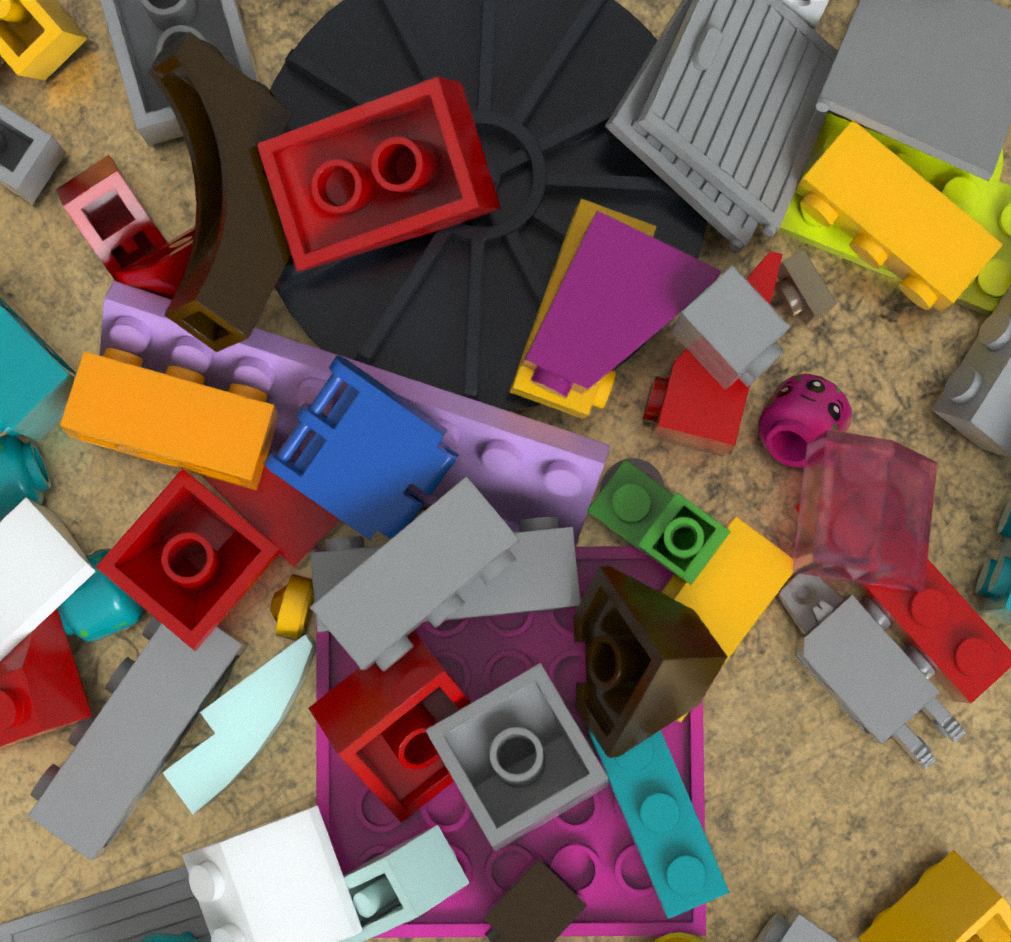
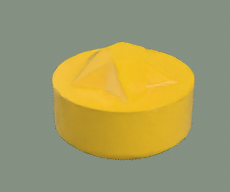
M292 574L288 584L274 593L270 612L277 622L276 636L297 641L306 634L313 613L310 607L315 603L313 579Z

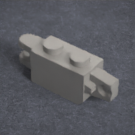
M808 568L797 573L780 589L777 596L802 632L796 638V658L872 742L883 744L892 736L922 769L926 770L936 759L932 755L930 747L906 725L915 714L922 710L933 722V726L937 731L954 743L966 733L951 713L935 697L940 691L929 680L935 674L932 666L911 645L902 650L886 633V630L892 626V623L871 599L864 597L859 602L853 595L842 597Z

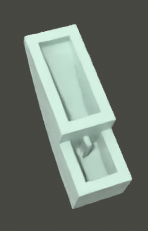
M305 634L200 712L215 734L162 772L193 815L203 810L242 775L262 753L285 720L305 682L316 652V642L311 635Z

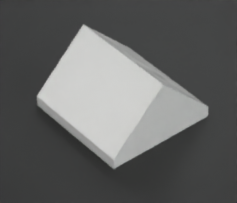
M27 497L0 521V661L95 572V569L62 520L52 510Z

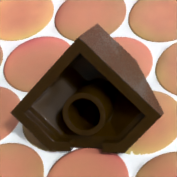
M599 566L573 615L574 643L585 642L586 682L576 683L577 711L608 758L623 755L698 707L728 658L695 610L611 566Z

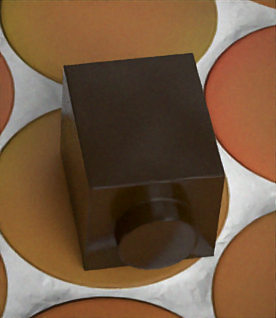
M537 854L484 911V919L491 925L485 932V935L491 942H554L587 907L586 900Z

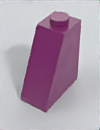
M597 210L584 232L521 365L534 371L530 382L552 394L567 398L571 389L583 394L689 306L718 279L721 270Z

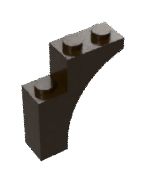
M188 32L159 52L148 71V74L162 91L173 110L184 135L191 159L196 195L195 231L191 253L185 273L164 316L215 352H219L250 337L291 256L268 179L262 174L264 166L257 143L282 135L293 112L279 102L268 87L258 81L251 80L225 60L218 48Z

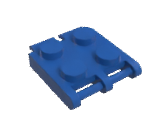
M337 355L329 365L332 374L311 405L304 403L296 414L299 423L279 452L271 451L263 463L275 475L367 539L371 540L377 530L389 539H392L415 519L425 504V501L419 495L408 488L410 483L424 493L432 495L457 460L459 454L441 441L447 432L446 428L352 362ZM342 382H346L349 384L328 416H326L322 411ZM309 430H313L316 432L294 463L290 460L291 456Z

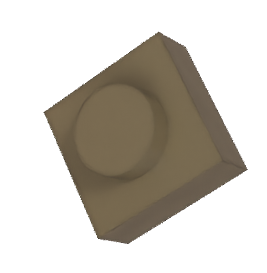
M805 249L781 262L777 276L780 281L776 282L774 289L789 315L793 317L800 314L807 326L828 314L837 303Z

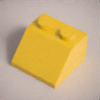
M953 850L940 863L928 868L920 877L919 882L892 907L880 912L873 920L871 926L858 938L861 942H1011V907L980 874Z

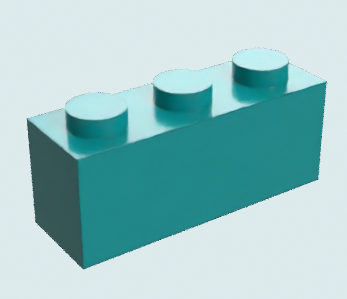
M587 729L667 918L670 919L730 893L661 730L623 755L608 758L590 729Z

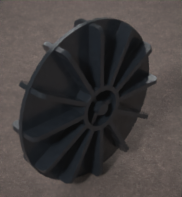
M343 0L327 12L304 35L295 49H291L270 90L274 97L293 112L282 134L435 77L462 82L501 209L442 230L303 271L296 270L291 255L275 285V289L292 317L308 337L322 350L509 412L543 405L509 391L572 216L581 199L655 225L657 227L653 238L698 259L707 220L605 127L656 44L657 39L631 12L615 0ZM263 169L262 174L267 177L265 169ZM644 342L640 347H638L633 353H631L627 358H625L612 370L615 371L623 363H625L632 356H634L646 342Z

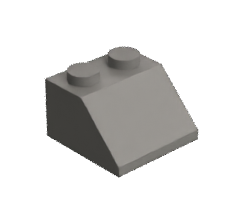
M541 663L425 730L489 843L496 852L609 786L608 776Z

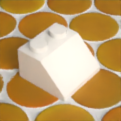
M318 805L237 832L182 855L189 874V885L192 893L198 899L211 935V942H338L363 931Z

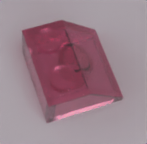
M828 429L809 442L806 451L792 572L913 592H923L938 462L894 440Z

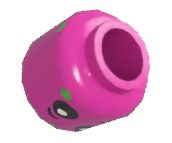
M807 373L793 375L779 384L759 418V436L765 448L782 464L801 469L816 468L832 458L851 425L852 408L846 395L831 381L821 376Z

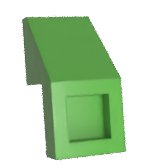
M626 459L587 510L588 514L634 548L690 585L693 584L731 532L678 492L675 495Z

